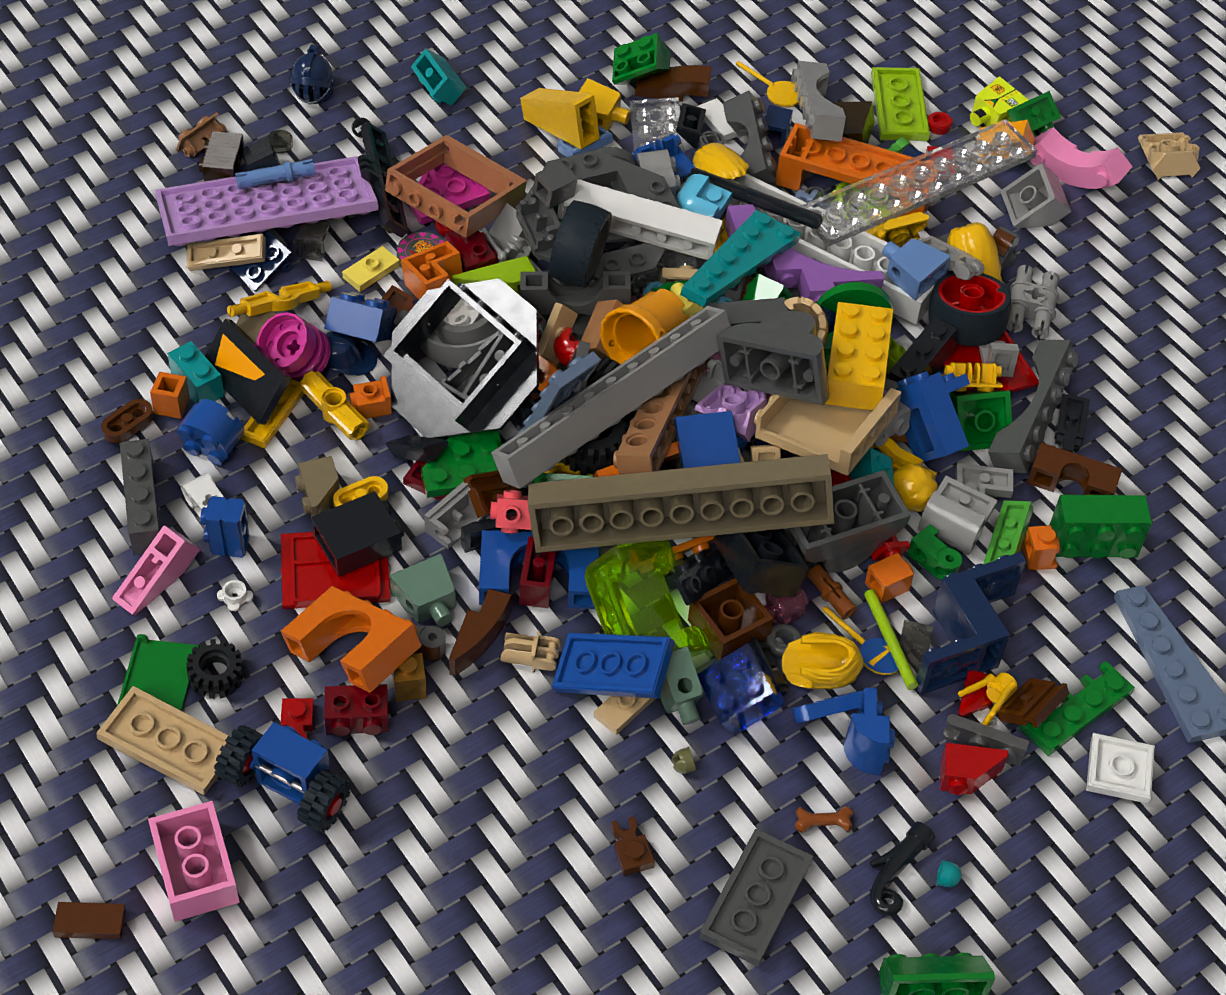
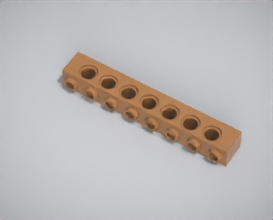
M711 357L705 360L703 365L686 373L683 379L670 384L661 394L644 402L642 407L637 410L635 417L630 420L627 433L622 436L619 449L614 452L613 463L614 467L618 468L619 475L659 471L676 434L674 418L685 415Z

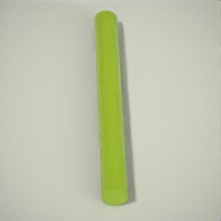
M867 590L864 596L907 689L913 690L918 687L913 671L875 590Z

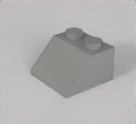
M1042 162L1000 191L1013 227L1016 229L1051 226L1071 213L1058 176Z

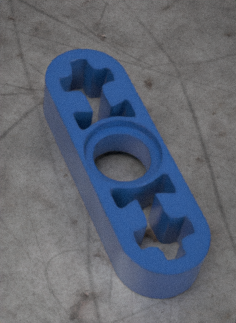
M864 689L793 707L792 712L795 723L859 708Z

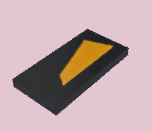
M225 318L205 357L221 374L223 389L258 424L266 425L292 377L233 320Z

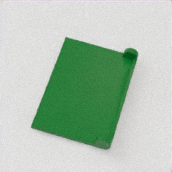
M138 634L118 704L134 686L182 711L189 686L186 666L188 654H192V649L195 646L197 648L199 646L149 640L148 636Z

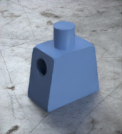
M911 239L902 247L890 241L882 251V255L889 259L887 276L915 301L935 285L937 280L947 274L951 257L917 239Z

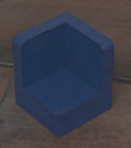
M769 105L765 116L769 128L768 131L782 133L780 146L784 147L791 127L793 110Z

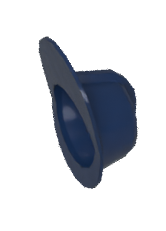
M334 331L326 334L330 342L331 355L324 370L359 376L369 373L377 365V355L370 346L354 341L350 335Z

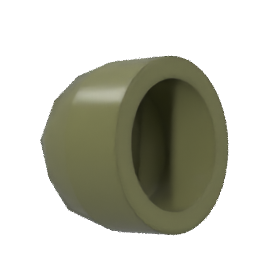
M689 747L674 753L671 762L674 764L673 768L676 772L687 774L696 771Z

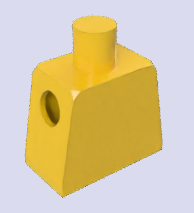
M587 78L579 92L594 95L598 125L607 131L610 130L614 121L627 125L631 111L620 107L621 94Z

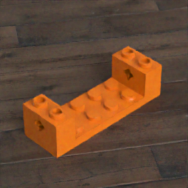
M795 123L779 155L775 185L798 191L801 189L808 172H812L900 198L897 218L916 212L926 214L934 195L940 165L846 137H842V141L811 139L809 129H806L805 125Z

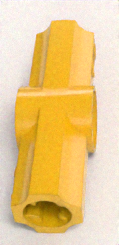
M312 370L305 374L304 378L299 382V387L322 411L324 420L335 424L349 440L357 441L364 437L370 427L369 422L346 400L345 392L340 388L333 387L319 371L314 372Z

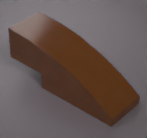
M687 65L670 67L669 70L637 81L635 96L683 102L684 95L708 97L712 66Z
M488 589L480 612L467 611L449 657V675L456 676L464 671L494 643L511 613L510 594Z

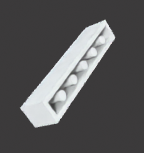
M577 180L574 197L558 204L557 218L563 219L568 206L573 200L590 203L611 212L610 233L708 260L714 254L723 220L680 209L583 180Z

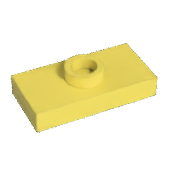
M381 246L342 271L343 278L361 292L400 267V260L385 247Z

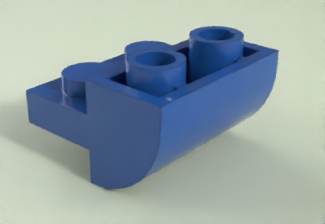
M864 688L858 714L852 713L844 742V752L849 762L858 770L868 774L881 775L883 765L889 764L890 748L894 747L895 729H890V716H882V701H877V689Z

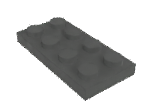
M755 829L704 923L699 938L759 967L814 856Z

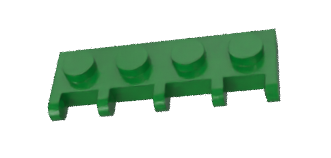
M1104 661L1099 664V670L1103 675L1095 681L1090 676L1084 675L1080 682L1085 688L1074 696L1069 692V695L1062 701L1064 704L1054 710L1038 728L1033 727L1031 723H1028L1026 726L1019 725L1021 731L1047 756H1050L1133 693L1135 687L1108 662Z

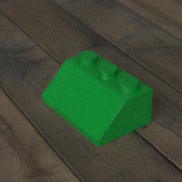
M929 953L921 957H906L903 954H894L888 958H883L879 970L882 995H988L995 980L994 971L983 955L972 956L970 953H958L954 956H939L935 953Z

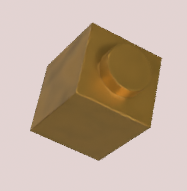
M422 653L412 654L393 672L396 702L426 698V678Z

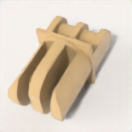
M537 631L536 637L506 632L504 651H502L500 657L501 662L532 666L533 673L535 669L548 671L556 669L557 663L555 659L559 656L557 648L561 645V641L558 638L542 636L540 631Z

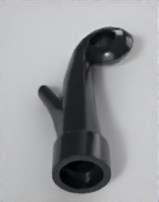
M916 821L907 831L906 837L898 845L884 855L870 861L871 867L885 864L876 877L870 892L872 906L882 915L892 916L902 909L903 899L901 895L887 888L922 850H926L935 839L934 832L922 822ZM881 899H892L893 904H885Z

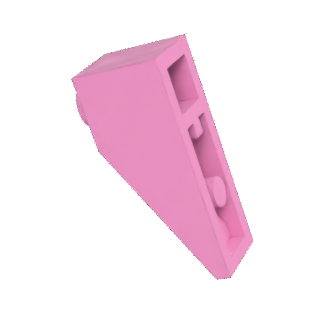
M164 525L112 599L129 613L136 616L186 571L201 549L179 532Z

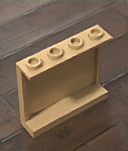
M891 388L873 410L827 404L820 405L772 394L764 409H759L755 415V438L799 456L828 454L830 469L848 476L897 415L901 391Z

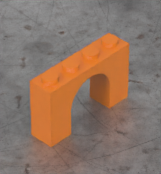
M333 586L281 630L290 653L308 662H311L336 639L349 633L368 632L367 636L343 657L340 662L349 682L369 693L421 647L417 636L418 630L413 622L408 619L399 618L387 609L382 610L368 600L363 601L354 597L350 592L341 591Z

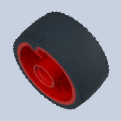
M954 272L946 274L937 280L933 287L929 303V323L935 317L956 327L957 344L982 346L993 343L1002 337L1008 324L1011 308L1010 291L1000 280L984 273L979 276L974 275L966 281L957 278Z

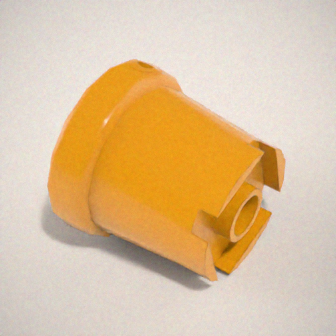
M659 289L656 292H648L631 304H624L608 312L601 322L600 337L603 348L609 358L622 364L689 319V314L684 316L682 311L685 304L675 293L666 289Z

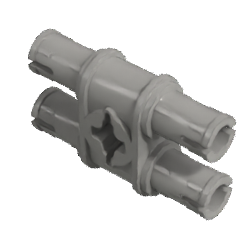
M1021 265L1017 269L1016 281L1010 286L1011 308L1006 329L1011 332L1012 326L1015 324L1014 333L1020 332L1023 329L1024 318L1034 320L1032 335L1037 338L1038 332L1041 330L1040 339H1045L1049 335L1050 322L1056 317L1055 307L1059 301V294L1057 292L1059 275L1054 272L1053 279L1051 280L1052 271L1045 272L1042 276V285L1031 283L1032 276L1034 275L1033 268L1028 266L1027 273H1025L1026 265Z

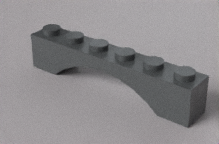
M1071 340L1039 341L1032 356L1039 378L1036 394L1030 405L1016 420L997 432L988 451L993 467L1013 469V473H1027L1031 462H1034L1038 446L1044 440L1047 426L1053 420L1057 404H1060L1063 390L1069 384L1072 370L1078 363V354L1074 351Z

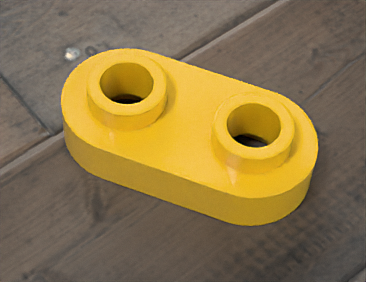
M370 476L336 491L333 496L334 508L376 491L381 501L387 500L388 484L381 477Z

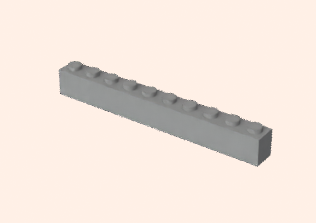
M706 306L491 452L502 481L519 489L528 486V484L533 482V479L543 472L553 469L556 463L567 456L575 454L582 445L596 439L605 429L618 424L621 418L631 411L638 410L644 402L661 394L670 384L683 379L686 373L703 365L705 360L715 353H719L717 336L725 329L731 327L726 310Z

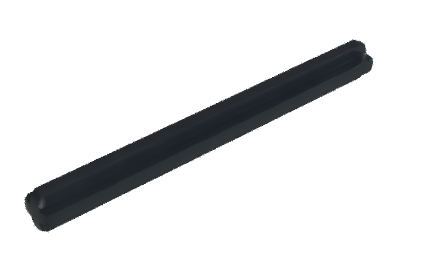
M692 168L688 174V178L693 174L709 176V183L732 192L734 199L747 204H753L757 208L810 228L819 229L823 222L821 214L704 170Z

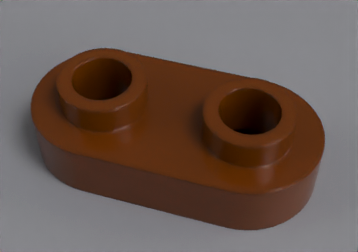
M135 399L106 417L101 424L103 437L108 442L121 443L152 422L154 415L151 404L144 399Z

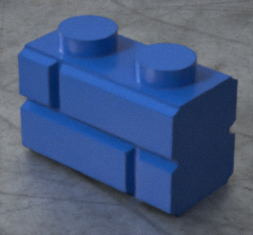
M212 496L209 498L207 507H203L201 510L200 523L201 525H206L204 529V542L209 543L212 555L226 556V554H229L230 557L243 558L246 555L250 539L245 502L243 499L229 498L226 500L225 497Z

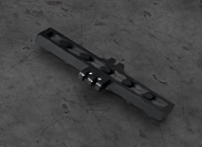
M366 121L360 127L366 155H360L357 158L360 174L364 180L373 184L383 229L388 233H394L403 238L409 230L402 200L385 191L387 170L393 166L386 132Z

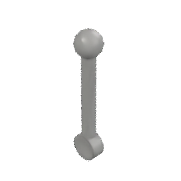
M485 227L480 231L485 233L487 240L498 253V259L506 261L508 258L507 252L500 249Z

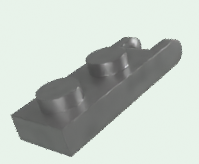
M955 714L947 717L946 724L949 727L944 728L942 732V737L945 740L955 744L1008 750L1006 764L1021 766L1028 748V740Z

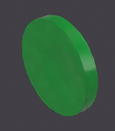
M849 282L837 285L826 291L817 301V304L826 315L828 334L834 332L838 302L893 309L892 301L885 291L875 285L863 282Z

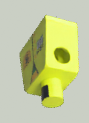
M998 77L976 95L970 120L975 126L983 123L987 126L1010 123L1012 121L1007 110L1029 99L1004 79Z

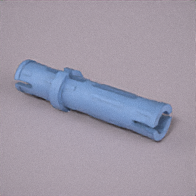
M313 159L293 163L286 161L282 165L235 173L238 189L240 190L287 180L288 182H293V179L314 176L316 173Z

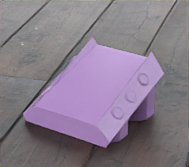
M721 384L697 403L695 410L701 414L732 411L736 435L750 443L751 437L756 432V425H754L755 415L759 409H764L768 402L764 392L755 390L745 392L740 387Z

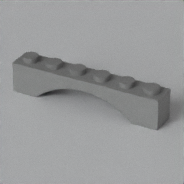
M798 61L797 69L792 71L791 83H794V92H797V101H800V110H803L802 117L803 120H806L805 127L809 129L811 139L842 141L846 120L843 108L823 97L826 95L830 74L827 64Z

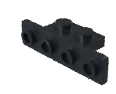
M703 549L688 556V560L673 567L675 572L666 577L670 588L677 586L684 603L688 606L704 596V593L712 590L729 578L733 573L719 549L709 553H705Z

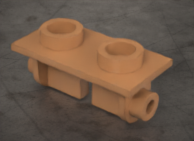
M216 112L210 117L204 116L192 130L189 128L184 130L178 137L179 142L176 151L178 152L183 148V152L187 157H195L204 150L205 141L203 139L210 140L212 131L226 132V126L216 121L219 113Z

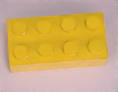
M838 302L827 376L830 395L825 404L873 410L882 400L893 309Z

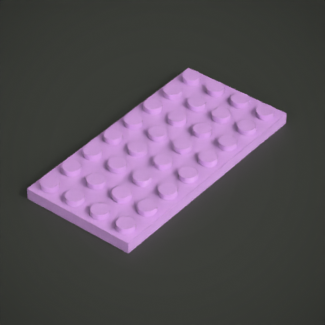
M358 156L314 163L316 175L293 179V182H288L287 180L239 190L235 176L155 190L168 246H184L189 242L195 241L208 242L224 236L237 237L242 233L248 232L261 233L271 228H289L294 224L300 223L313 224L329 218L342 219L352 214L365 215L371 211L379 210L378 201L370 183L361 177L357 160Z

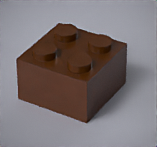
M736 578L704 593V596L690 604L688 613L689 623L720 664L742 653L753 637H756L758 642H764L766 637L771 634L774 620L755 594L742 590Z

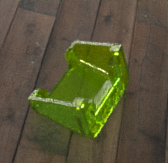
M669 540L616 545L587 566L585 582L604 634L670 637L675 641L673 651L688 647L691 657L703 654L710 647L703 630L697 626H690L684 629L664 577L670 573L675 564V556Z

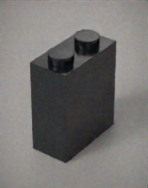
M376 491L311 517L313 535L338 577L402 550L403 528L398 520L394 521L392 519L386 500L381 501Z

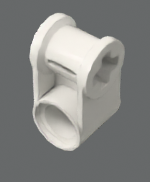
M208 473L181 485V490L187 503L195 510L199 517L201 516L202 508L207 507L209 498L212 496L223 497V494L216 487L215 482Z

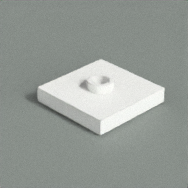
M1093 733L1090 742L1086 791L1148 804L1152 791L1155 746Z

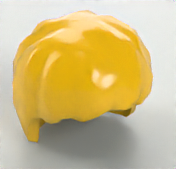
M905 463L893 472L894 487L908 511H924L933 492H936L938 489L934 474L928 468L912 463Z

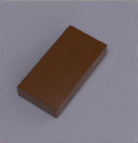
M58 902L52 931L53 936L58 938L121 939L126 914L125 904Z

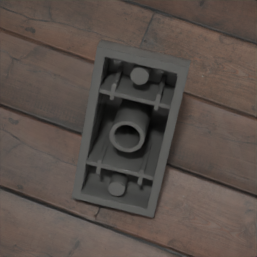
M783 311L770 315L760 324L743 323L731 326L717 336L725 384L824 405L828 400L830 393L822 340L817 337L816 322L812 315L802 311Z
M882 470L832 486L834 524L789 528L807 561L822 562L827 571L837 573L854 568L867 560L876 550L878 543L893 537L907 525L911 514L886 472Z

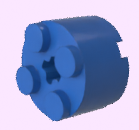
M201 399L199 403L196 401L177 428V433L185 443L183 449L193 456H197L199 453L207 456L210 462L221 466L244 434V425L237 416L234 420L227 415L229 410L223 405L212 400Z

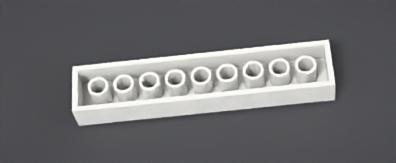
M747 173L733 180L728 179L821 214L823 222L820 228L813 229L755 207L756 210L766 213L771 218L789 225L794 230L802 233L799 242L791 247L797 252L839 268L858 271H882L884 276L882 290L888 294L892 301L893 313L914 324H917L929 309L934 285L915 301L887 276L889 259L882 255V251L888 242ZM733 198L728 206L749 204ZM727 208L721 215L720 220H723L725 218Z

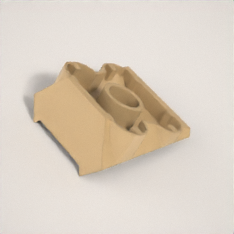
M1183 132L1139 135L1138 140L1158 180L1163 176L1190 175L1193 177L1200 170L1198 164L1200 147L1190 143L1191 138Z

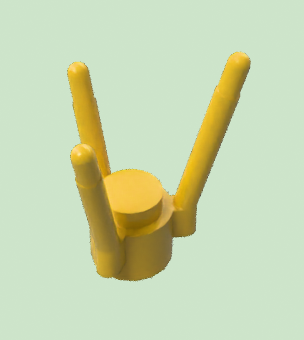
M1001 672L996 677L988 674L983 680L958 692V696L963 697L987 686L986 694L995 704L981 724L988 726L1000 708L1018 689L1016 680L1008 673Z

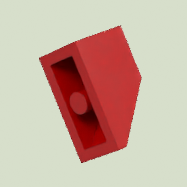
M946 743L941 756L940 791H948L955 795L972 794L1002 772L1008 757V750Z

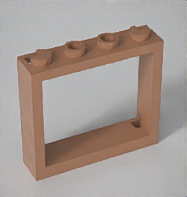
M445 135L387 170L385 191L467 238L497 219L506 203L512 207L519 205V202L524 200L527 180L452 137ZM444 163L497 195L472 211L467 212L414 180Z

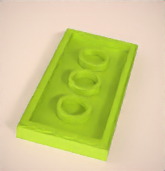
M872 67L871 78L880 140H898L904 137L909 141H929L930 131L920 68Z

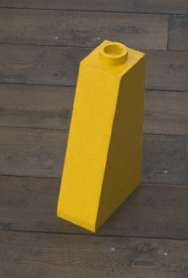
M538 88L520 98L524 120L571 145L583 149L600 139L593 94Z

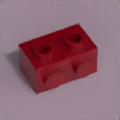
M453 230L446 232V241L460 252L463 273L499 262L497 252L489 247L484 232L478 230L467 238Z
M379 684L371 693L355 685L325 686L324 719L326 735L346 736L356 733L376 735L382 732H389L387 684Z

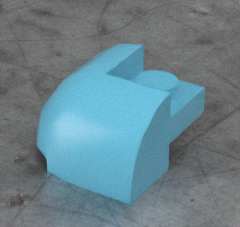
M693 174L686 180L675 199L680 209H686L720 220L721 215L733 197L732 192L709 183V176Z

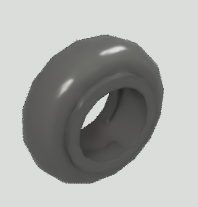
M777 624L772 627L771 634L766 637L765 642L766 645H769L772 654L782 657L788 644H780L776 638L786 637L793 642L802 637L793 626Z

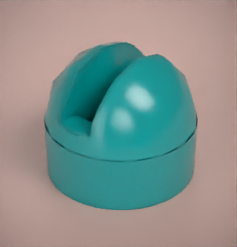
M941 860L936 885L954 887L961 880V869L953 862Z

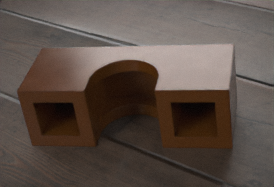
M1041 442L1027 484L1054 492L1056 485L1060 481L1072 480L1082 487L1083 495H1114L1123 469Z

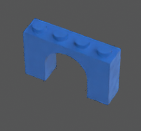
M482 530L479 605L483 604L488 589L509 594L511 574L518 565L524 562L528 537H533V532L521 531L512 534L503 533L501 530ZM599 547L557 551L556 564L565 571L568 578V608L597 609Z

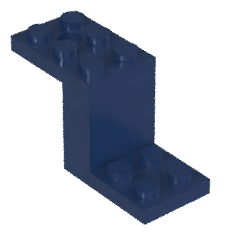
M1021 552L1010 556L1003 555L995 561L984 565L977 564L971 569L960 573H950L942 579L933 614L952 644L941 648L936 646L924 653L916 678L918 687L915 688L920 696L965 680L968 670L969 672L974 670L985 673L999 667L1010 634L990 603L1015 595L1026 563Z

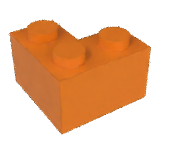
M448 241L401 259L405 286L419 300L427 290L441 288L447 279L452 281L453 275L463 273L460 252Z

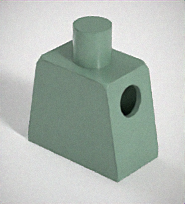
M441 554L390 575L392 595L416 622L422 623L433 618L437 626L442 627L452 621L453 616L449 610L454 609L456 606V594Z
M685 647L672 651L660 699L667 713L678 711L683 725H687L700 719L696 704L703 696V691L689 648Z

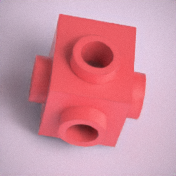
M504 490V495L497 494V502H491L490 519H495L496 528H501L503 533L512 534L519 533V529L531 530L528 496H521V491ZM509 509L516 510L514 514L506 513Z

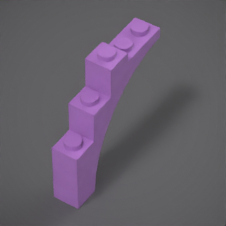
M753 204L728 206L724 222L728 238L756 210ZM793 248L788 249L781 255L776 254L772 257L771 262L759 266L765 268L769 279L784 285L787 289L798 288L800 297L809 298L815 303L826 291L840 284L863 282L882 289L884 282L882 271H858L835 267L809 258Z

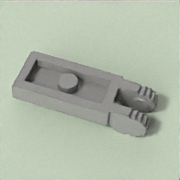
M933 236L919 240L950 255L948 271H954L957 278L966 281L974 275L979 276L984 273V264L971 256V254Z

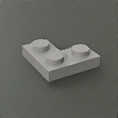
M957 463L955 480L988 496L1012 497L1013 469Z

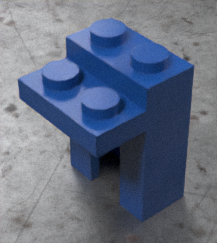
M928 371L897 382L898 387L895 389L901 391L900 402L911 409L909 429L905 435L913 455L925 462L947 456L969 446L949 396L950 392L970 384L966 374L955 377L954 372L944 376L939 372L929 376Z

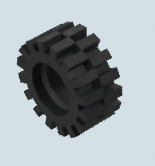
M210 639L211 645H206V642L203 641L200 643V649L195 646L192 649V654H188L187 676L194 692L199 690V695L202 697L205 696L206 692L209 693V699H214L217 693H219L220 698H224L225 691H228L231 695L235 692L234 686L239 688L241 680H243V660L239 649L235 651V645L232 643L227 647L225 640H221L220 644H216V639ZM215 662L222 663L227 667V670L220 675H208L203 671L206 665Z

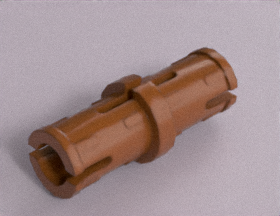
M821 564L814 566L808 571L806 577L821 592V598L824 602H829L841 616L842 620L848 619L856 612V605L844 594L842 585L839 582H834Z

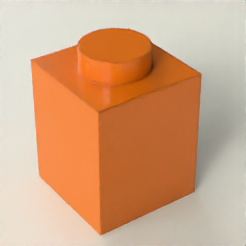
M165 372L158 373L150 391L154 414L182 419L190 400L186 376Z
M896 553L869 565L865 584L869 589L875 590L882 604L910 591L914 572L911 565L904 561L899 553Z

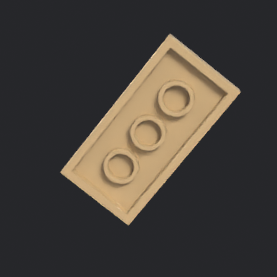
M132 686L96 733L98 740L204 796L218 778L214 773L216 771L214 765L218 762L216 757L221 754L220 748L222 745L225 746V740L228 737L227 734Z

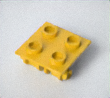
M951 362L950 365H945V374H941L944 376L954 372L955 377L963 374L967 375L970 384L955 391H966L967 387H977L978 391L992 392L994 387L1003 388V385L996 380V377H1001L1002 374L1001 366H996V363H981V370L980 364L975 363L974 375H972L971 363L966 365L965 363Z

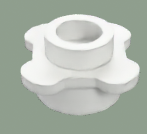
M231 580L223 586L222 590L218 591L217 598L219 601H224L227 604L228 610L238 611L245 602L252 601L253 593L246 590L243 582Z

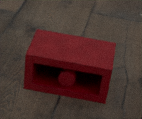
M530 536L528 537L520 580L519 605L549 608L557 563V551L536 553L534 538Z

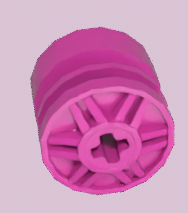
M288 312L276 314L268 319L260 329L257 337V345L296 381H301L304 375L312 370L321 373L327 366L331 355V347L327 335L296 314Z

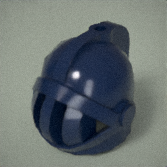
M311 44L307 54H303L294 62L289 79L292 90L298 99L308 104H318L327 100L332 95L335 77L332 75L329 62L322 56L320 45ZM311 86H314V97H312Z

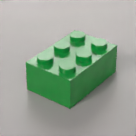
M1060 495L1049 524L1055 531L1060 543V551L1055 557H1121L1124 559L1138 557L1152 522L1146 495Z

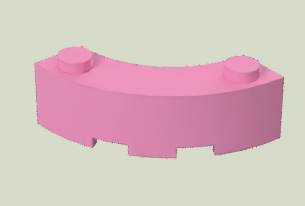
M1054 127L1035 138L1029 158L1035 166L1042 162L1058 176L1059 180L1068 185L1086 189L1106 188L1118 184L1133 167L1118 147L1108 151L1083 152L1078 150L1077 145L1064 138Z

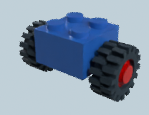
M273 722L264 735L246 725H240L237 730L234 729L232 731L231 737L228 736L226 738L225 746H221L220 751L222 752L220 755H217L216 761L218 762L214 765L215 775L241 788L243 785L246 786L249 779L252 780L255 777L254 773H256L257 783L301 806L297 810V819L311 828L324 833L325 830L331 828V824L334 825L337 821L336 817L340 816L343 812L341 809L343 806H346V798L350 796L351 784L349 780L330 771L328 751L320 742L316 740L310 741L300 736L292 727H283Z

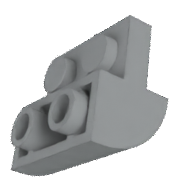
M945 476L937 491L933 492L921 516L918 530L922 531L929 524H932L939 530L937 538L940 541L969 555L981 536L983 527L995 509L998 500Z

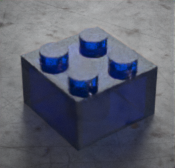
M749 643L697 674L720 724L734 736L786 705L762 656Z

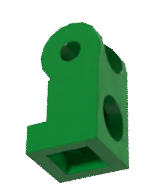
M929 524L911 539V547L908 549L907 555L934 577L942 581L948 574L959 572L962 556L957 550L948 548L937 538L939 530L932 524Z

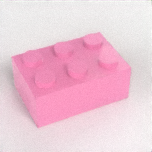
M213 801L148 819L174 922L240 903Z

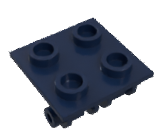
M267 230L261 233L250 232L248 234H263L266 237L265 262L229 266L255 292L277 269L287 272L292 267L289 258L292 252Z

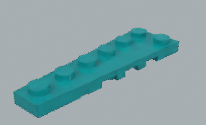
M755 210L682 286L680 295L702 307L707 306L726 293L728 289L739 284L741 278L747 274L749 276L756 272L757 267L762 264H768L773 256L776 254L781 255L797 244L802 233L794 230L789 225L771 218L766 213Z

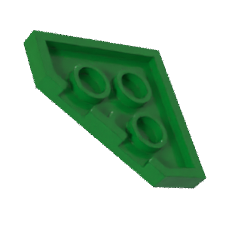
M499 431L449 437L447 439L448 445L433 463L427 462L422 468L421 476L426 497L448 495L463 482V479L470 475L497 471L498 469L491 452L502 445Z

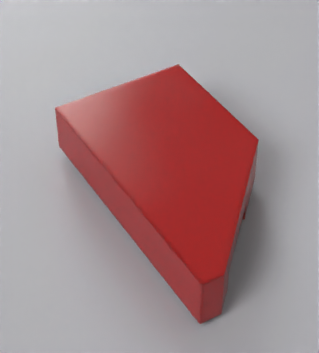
M968 670L963 689L983 680L988 674L974 670L969 672ZM987 686L961 697L958 716L966 718L968 715L979 710L983 711L991 707L992 701L986 694Z

